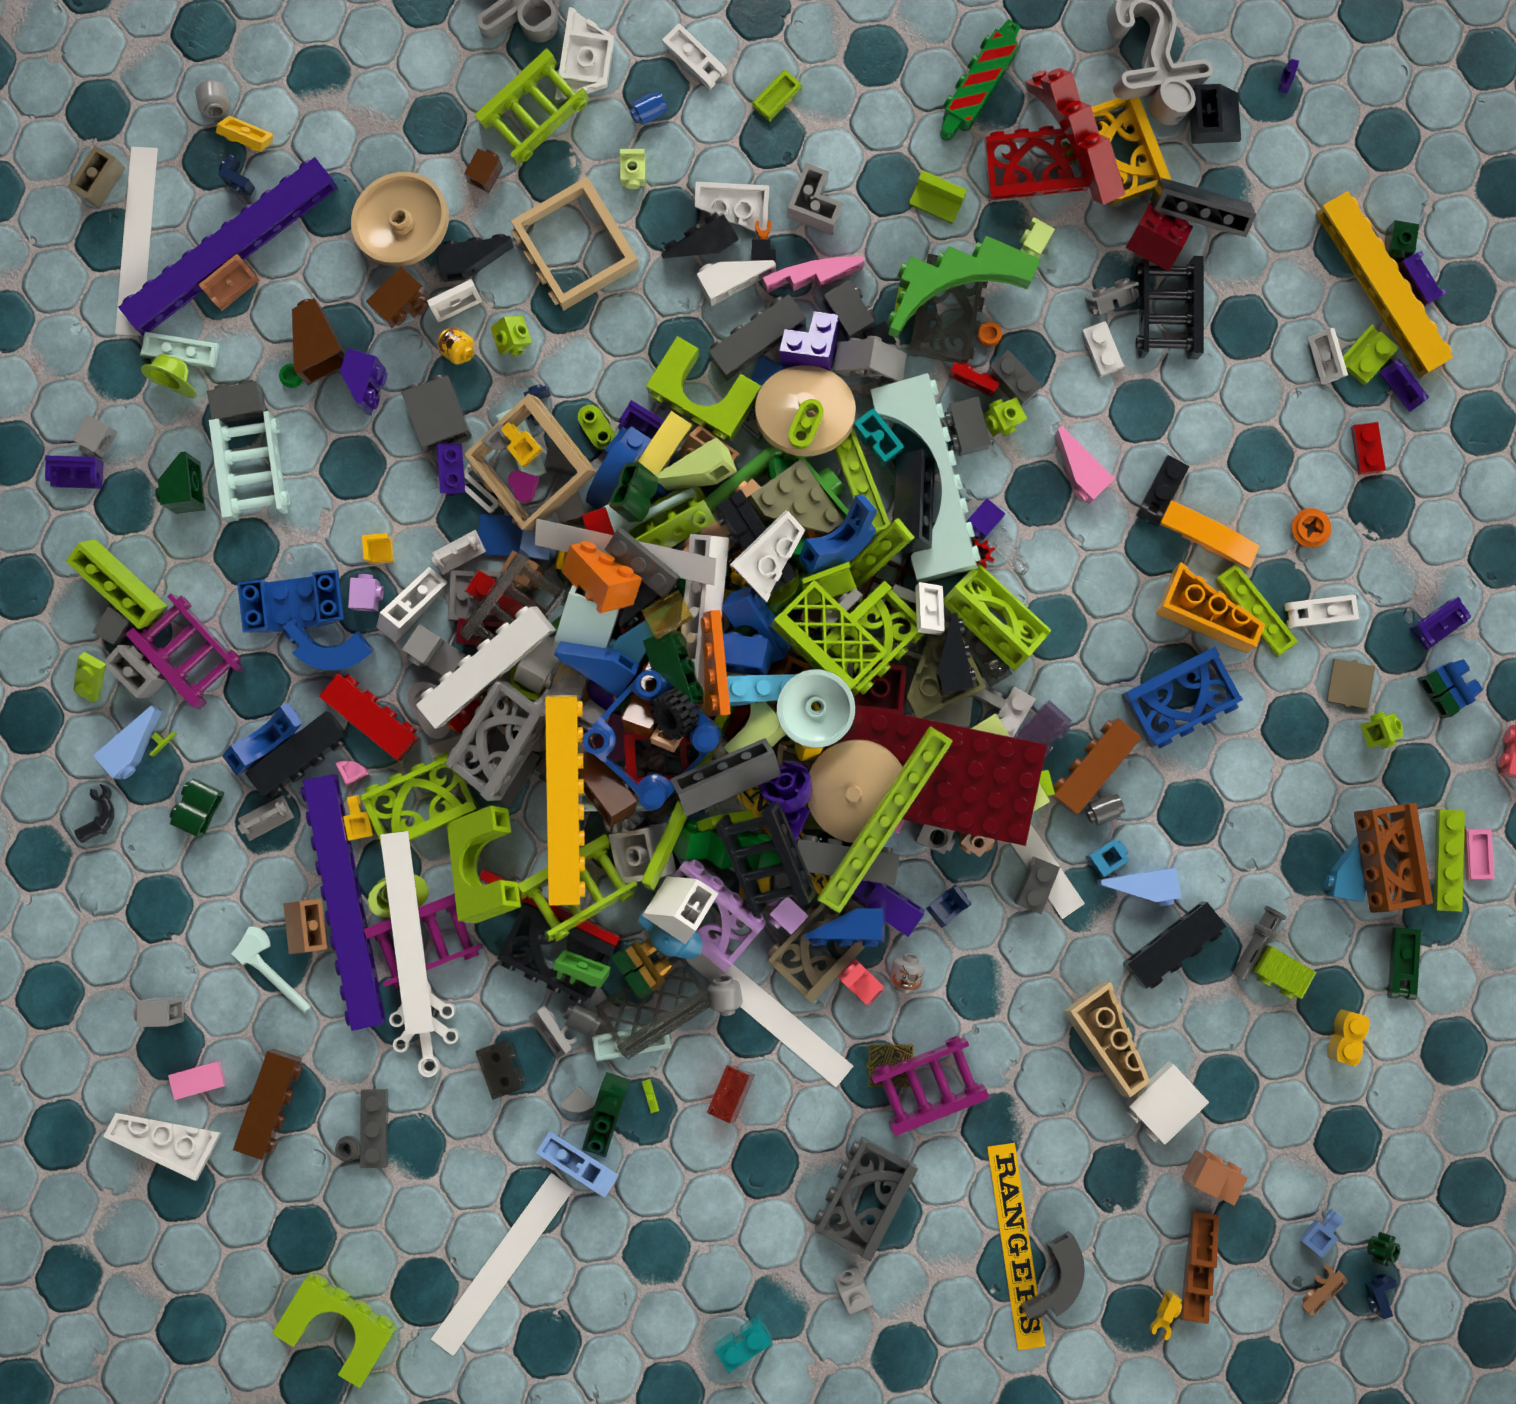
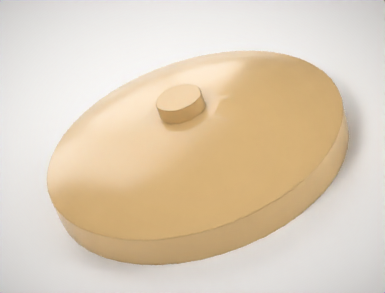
M412 172L391 173L375 180L361 193L354 205L351 216L352 234L357 245L368 258L378 264L389 267L412 265L429 256L440 245L449 223L448 205L439 188L427 177Z
M810 365L793 366L775 373L761 387L755 406L756 422L764 438L780 451L796 456H816L838 447L850 434L856 412L854 396L849 386L835 373ZM807 399L818 400L824 408L821 424L812 444L805 449H797L790 444L788 439L791 424L803 401ZM812 410L806 413L808 417H814L816 415L815 412ZM799 433L796 438L804 440L806 436L803 433Z
M848 740L830 747L817 758L809 772L813 791L808 801V806L812 816L828 834L842 841L854 843L903 768L890 751L871 741Z

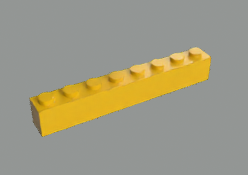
M1347 191L1324 204L1318 210L1316 216L1418 377L1422 378L1453 358L1451 347L1439 335L1438 327L1425 313L1423 303L1416 299L1412 292L1411 284L1402 277L1397 262L1388 255L1383 240L1374 233L1371 221L1364 217L1360 211L1356 198Z
M546 695L549 905H580V897H585V881L580 882V872L585 871V856H580V846H585L584 830H579V820H584V805H579V794H584V779H578V769H583V753H578V743H583V727H578V717H583L582 701H577V695Z

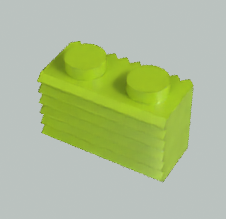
M1272 946L1264 948L1255 967L1252 969V972L1258 975L1256 980L1268 987L1274 984L1281 988L1278 993L1290 1000H1293L1294 997L1302 999L1317 973Z

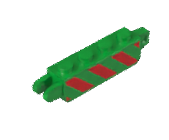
M1008 19L999 30L995 28L991 36L986 35L980 46L982 49L979 56L974 55L967 67L970 70L966 77L961 75L956 83V93L954 96L949 95L942 107L945 110L943 116L944 123L940 131L943 141L952 140L959 129L967 131L972 128L1016 56L1015 53L1018 50L1016 37L1021 26Z

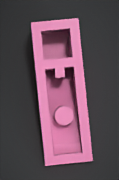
M1061 426L1055 433V438L1071 486L1075 489L1074 494L1078 499L1083 502L1087 501L1090 504L1115 478Z

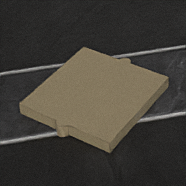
M1333 659L1326 702L1342 704L1345 708L1352 706L1368 709L1375 666L1361 664L1357 660Z

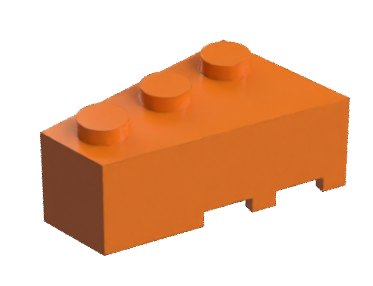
M582 541L581 543L569 546L562 573L576 588H582L586 592L585 598L588 601L593 599L597 604L596 610L600 614L634 605L642 580L640 576L633 572V569L623 566L612 555L603 553L596 548L595 544L588 541Z

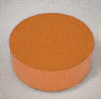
M992 321L984 322L978 328L976 334L977 341L986 348L996 346L1002 337L1000 326Z

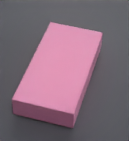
M1492 829L1465 830L1466 880H1495Z
M220 1061L168 1075L174 1100L226 1086Z

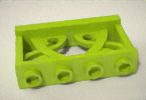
M978 563V568L971 570L943 599L944 606L951 613L957 612L958 618H962L964 625L1010 668L1016 671L1050 634L1051 629ZM987 606L997 611L1006 620L1008 626L997 619Z
M886 581L881 583L850 613L865 629L872 630L883 626V647L888 651L878 661L882 662L874 670L871 668L851 689L854 697L859 692L864 695L874 685L871 680L876 675L881 678L891 668L888 664L894 658L898 661L908 651L906 646L911 641L916 644L926 634L917 632L916 613L891 590L892 587ZM885 598L898 612L890 615L882 599ZM873 614L875 620L880 617L881 621L870 623L867 620V616ZM897 618L906 619L910 623V631L905 635L900 634L898 629L905 625L901 623L892 625V620ZM836 627L826 636V641H840V627ZM844 627V638L851 637L853 641H858V632L853 627ZM893 639H894L895 641L901 642V643L892 651ZM827 645V652L829 651L841 658L840 645ZM845 645V659H858V652H856L858 645H853L851 650H848L850 645ZM879 652L863 653V659H874ZM845 663V672H846L847 674H848L847 666H848L849 663ZM854 663L853 670L855 674L857 668H859V663ZM863 663V669H864L869 663Z
M448 752L435 756V762L425 765L423 762L411 767L412 772L404 776L402 773H398L387 779L389 783L379 786L377 783L364 789L366 793L360 795V798L375 828L380 844V835L387 834L380 819L391 818L392 833L408 831L409 841H413L447 825L446 823L480 810L469 785L465 783L466 780L452 768L445 765L449 758ZM444 767L451 769L454 774L453 781L447 788L442 786L447 780V775L442 779L437 777V772ZM429 773L430 781L420 779L419 777ZM458 783L467 800L464 804L451 793ZM402 785L398 794L392 791V789ZM413 787L425 788L438 794L430 803V819L427 821L414 811H402L405 800ZM387 795L389 797V803L382 805L386 808H393L392 813L383 814L376 809V800L380 796ZM441 798H444L445 800L440 804L445 805V810L438 812L436 804ZM412 816L415 822L409 827L406 825L407 819L401 820V817Z

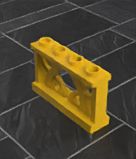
M1140 97L1127 100L1115 98L1092 107L1094 117H1105L1111 123L1109 127L1103 121L1098 122L1102 126V130L1098 131L1100 135L1110 138L1111 142L1117 132L1123 139L1131 142L1138 141L1139 147L1131 156L1130 165L1116 159L1123 185L1127 181L1128 176H1132V185L1128 190H1124L1125 195L1110 202L1111 207L1153 192L1159 177L1171 180ZM1124 107L1125 111L1116 119L1110 113V111ZM1123 125L1125 130H1127V126H1132L1134 132L1128 134L1121 126ZM1143 156L1145 159V163H1141L1139 161V167H1137L1136 157ZM1138 177H1152L1153 181L1137 186Z

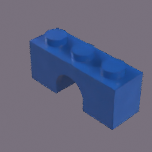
M751 586L728 594L722 609L733 627L736 628L741 625L752 626L758 631L753 635H762L769 639L774 649L771 663L785 659L790 645L770 626L776 616L770 612L765 601Z

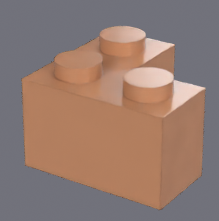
M1195 1150L1182 1177L1194 1187L1234 1206L1248 1179L1241 1174L1242 1168L1229 1161L1227 1165H1224L1225 1160L1207 1150L1203 1154Z

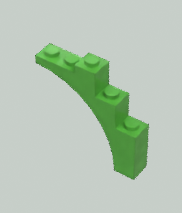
M985 236L983 243L977 242L972 256L948 246L945 254L940 252L935 266L911 256L908 264L902 263L897 275L901 278L899 287L902 288L896 302L900 306L897 312H891L886 325L890 326L888 335L898 338L906 322L919 307L935 295L952 287L972 282L991 281L1028 289L1041 259L988 236Z

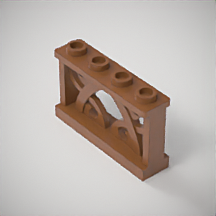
M1417 803L1355 811L1354 818L1370 912H1390L1433 904ZM1388 813H1391L1393 822L1391 823L1386 815ZM1378 818L1383 822L1384 827L1378 823ZM1389 842L1398 851L1399 864L1395 874L1385 864L1384 853ZM1394 889H1395L1394 897H1393V899L1391 900L1390 894H1392V893L1394 892ZM1402 891L1405 893L1406 900L1401 901Z

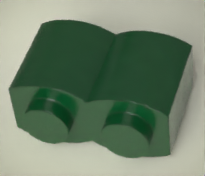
M640 462L626 463L620 472L618 485L611 495L609 506L628 522H642L649 512L650 499L657 491L658 477Z
M192 778L182 788L181 795L183 797L179 805L176 804L170 812V825L202 838L225 792Z

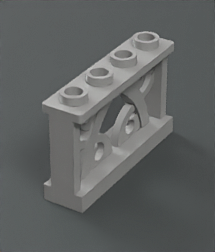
M496 681L489 687L486 698L476 708L475 716L462 731L461 739L452 748L449 758L445 763L446 766L452 768L481 793L480 795L487 801L502 799L546 728L545 711L541 710L515 689L512 684L506 681ZM506 696L511 699L513 704L511 715H508L510 709L507 703H504L505 705L502 710L499 708ZM520 707L530 714L528 718L518 716ZM507 724L505 734L507 743L510 746L507 752L497 751L489 755L487 730ZM518 730L519 733L514 739L512 732H516ZM471 752L473 753V759L469 762H480V765L475 769H469L465 763ZM500 757V758H501V762L499 763L498 766H497V761H494V762L492 763V761H493L495 758ZM483 771L487 779L489 780L488 783L482 780L477 774Z

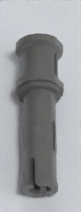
M1265 906L1266 912L1259 924H1255V934L1232 974L1245 981L1269 940L1275 939V931L1282 920L1286 919L1284 914L1269 906Z

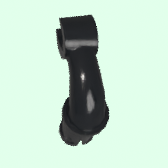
M100 784L102 788L100 797L97 790L90 789V797L99 802L100 814L94 817V821L74 830L78 841L81 843L99 834H107V830L112 825L114 820V807L110 800L112 792L105 785Z

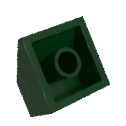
M186 451L180 452L158 479V488L155 490L158 503L175 514L204 511L205 501L201 462Z

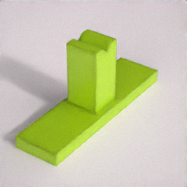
M172 731L163 739L155 732L151 737L158 746L149 755L155 757L177 733Z
M651 1079L642 1081L650 1112L660 1111Z

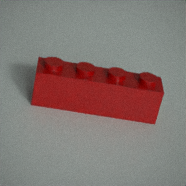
M338 673L319 697L393 758L402 761L420 739L415 734L417 729L407 721L401 723L395 718L398 713L388 705L384 708L376 702L379 698L367 689L363 692L358 688L359 682L351 675L347 674L344 676Z

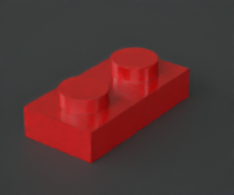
M954 362L948 375L949 378L990 397L994 396L999 382L995 381L996 378L988 373L980 374L974 371L972 366L964 362H960V364Z
M1379 423L1353 425L1351 432L1358 475L1384 472L1386 467Z

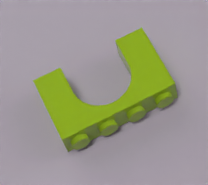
M677 336L646 384L647 391L650 393L648 396L659 404L663 401L670 405L669 409L679 416L685 414L692 418L690 421L697 427L701 425L712 430V434L720 440L724 441L727 439L732 442L744 420L756 404L757 395L762 386L740 373L726 397L719 403L711 406H701L693 403L686 397L683 388L688 374L700 357V353L697 347Z
M488 806L446 823L458 921L478 923L520 908L518 882L498 880L483 886L477 873L478 858L484 846L492 840L511 833L508 809Z
M310 1274L304 1279L272 1334L294 1348L315 1316L324 1312H336L343 1315L354 1328L355 1344L338 1375L356 1387L361 1388L396 1331L397 1326L393 1325L394 1322L385 1315L379 1316L372 1312V1308L368 1304L351 1299L350 1294L344 1289H335L327 1284L328 1280L323 1276Z

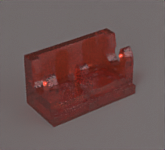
M726 1065L707 1111L708 1114L727 1123L736 1122L755 1074L738 1069L739 1067L733 1065Z

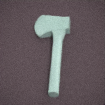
M691 487L650 507L647 516L642 522H628L609 505L604 507L607 509L614 533L622 528L629 534L637 525L696 497V494Z
M248 927L241 942L231 954L242 965L248 963L258 969L303 1013H306L311 1008V1005L266 964L259 955L261 951L270 947L269 936L258 927Z

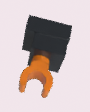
M758 220L755 221V231L758 234V239H752L751 261L774 260L776 263V249H770V239H768V234L772 228L770 220H768V228L766 230H761Z

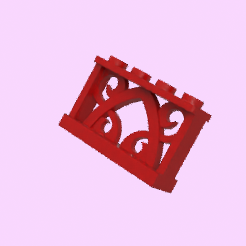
M1043 126L1039 128V131L1029 132L1028 128L1014 130L1013 134H1004V131L991 132L990 136H987L984 140L989 201L1087 191L1089 186L1080 163L1079 178H1075L1069 165L1070 162L1077 159L1076 154L1074 153L1067 158L1063 156L1069 150L1070 145L1066 148L1061 146V141L1067 138L1062 128L1054 129V126ZM1055 139L1053 145L1046 140ZM1025 142L1019 149L1015 144ZM1006 145L1010 148L1008 154L1001 152L1004 159L1010 160L1009 164L1001 163L995 158L994 151L998 146ZM1034 147L1046 152L1055 160L1044 170L1040 182H1035L1033 174L1027 168L1018 166V163L1025 154ZM994 166L1005 169L1001 186H996ZM1059 166L1060 169L1055 171L1059 177L1057 179L1050 178L1049 172ZM1014 171L1025 174L1026 181L1019 183L1017 177L1020 174H1013Z

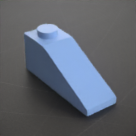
M150 706L93 755L112 778L126 779L136 771L135 767L141 762L161 716L162 710L159 707Z
M1165 868L1097 879V885L1151 902H1159V906L1175 904L1174 899L1181 898L1176 868Z
M550 1131L536 1154L603 1197L607 1196L619 1176Z

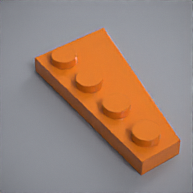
M711 610L703 612V617L700 621L703 632L705 713L708 716L730 715L721 611Z

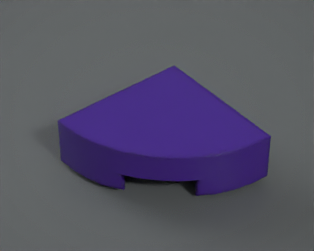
M1291 59L1284 67L1278 88L1279 92L1288 93L1294 80L1299 60Z

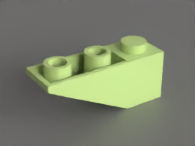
M714 438L665 468L656 476L658 477V482L664 488L673 490L715 485L737 472L729 449L720 440Z

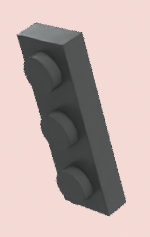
M622 528L616 530L604 549L622 565L633 569V572L640 576L642 581L662 598L669 594L680 577Z
M388 1089L361 1090L360 1168H386L388 1166Z

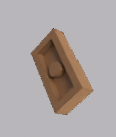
M1326 1264L1323 1267L1329 1273L1327 1279H1321L1317 1274L1314 1275L1316 1281L1322 1287H1319L1316 1291L1312 1289L1302 1299L1304 1303L1301 1306L1311 1318L1348 1283L1347 1278L1340 1271L1334 1274L1332 1268Z

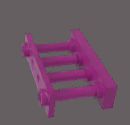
M170 593L167 597L174 606L147 630L143 629L141 631L132 628L126 635L193 708L201 709L207 704L202 697L205 695L204 691L230 667L242 672L244 670L240 664L242 659L233 650L228 651L189 609L192 605L182 595L178 597ZM182 613L191 623L164 648L160 647L158 649L152 643L155 640L154 637ZM199 631L207 642L180 667L178 665L174 667L169 661L171 659L170 655ZM215 649L224 660L197 685H191L186 680L188 677L187 673Z
M455 893L418 908L419 919L422 918L423 922H426L440 960L425 964L426 970L462 956L466 961L478 956V950L484 948L482 943L473 946L465 923L458 921ZM446 909L447 913H450L463 947V951L450 956L436 921L438 917L436 912ZM388 919L363 930L367 939L374 937L376 941H379L392 979L384 981L383 984L384 986L392 984L394 989L400 986L396 957L388 938L390 936L389 931L392 930L391 919Z
M951 1037L945 1041V1045L890 1067L888 1064L879 1066L874 1069L875 1073L870 1074L873 1083L882 1082L895 1115L893 1120L889 1121L895 1137L990 1099L985 1086L974 1082L962 1051L963 1048L969 1046L965 1037ZM951 1053L965 1084L964 1091L956 1095L951 1093L938 1058ZM928 1062L942 1095L941 1101L934 1104L927 1102L915 1071L916 1067ZM903 1072L906 1073L918 1104L917 1110L909 1114L904 1112L891 1077Z

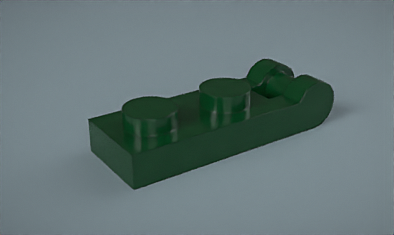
M1392 927L1390 978L1387 987L1388 998L1398 999L1399 996L1405 997L1407 1000H1416L1421 929ZM1401 979H1407L1406 987L1400 986Z

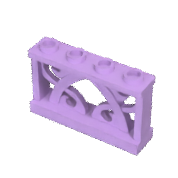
M698 860L684 861L672 877L682 878L687 875L691 879H698L719 893L714 903L718 905L722 925L709 923L702 926L700 924L696 932L702 939L701 953L726 972L763 929L767 921L763 918L762 914L754 917L743 898L726 888L720 878L708 873L701 862ZM737 919H740L749 927L748 933L737 934L732 931V929L739 930L743 928V926L737 923ZM709 930H716L719 932L715 933V937L713 934L709 932ZM731 938L742 941L734 952L728 948Z

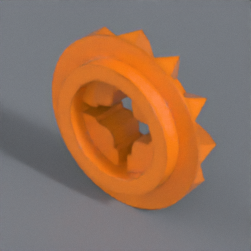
M1307 508L1300 511L1294 517L1290 531L1293 533L1294 540L1298 541L1302 547L1315 548L1321 546L1329 539L1332 527L1328 516L1324 512L1315 508ZM1314 520L1313 528L1316 529L1317 533L1312 532L1307 536L1308 529L1304 525H1309Z

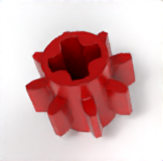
M974 539L973 545L977 546L980 552H985L982 560L976 562L986 569V561L993 563L995 560L990 556L995 551V548L987 546V539L983 543H979L977 539Z

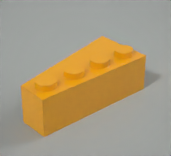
M1180 562L1172 571L1155 614L1246 654L1256 648L1265 624L1240 605L1232 603L1226 598L1227 596L1220 590L1216 591L1206 583L1205 579L1193 574L1187 569L1188 567Z

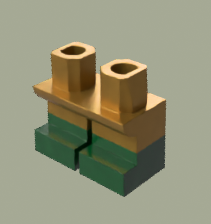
M650 939L642 943L636 940L632 943L631 947L622 953L619 951L611 956L636 996L641 1000H644L666 983L664 977L674 969L665 956L656 963L652 962L650 957L659 951L653 947Z

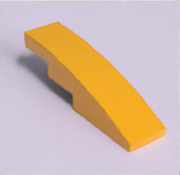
M1172 500L1160 525L1182 534L1183 538L1203 546L1204 550L1247 569H1250L1260 547L1228 527Z

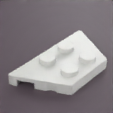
M569 7L559 75L575 93L582 87L586 90L587 94L607 88L615 40L614 36L606 30L598 28L596 23L590 19H585L574 8ZM556 88V103L567 101V97Z

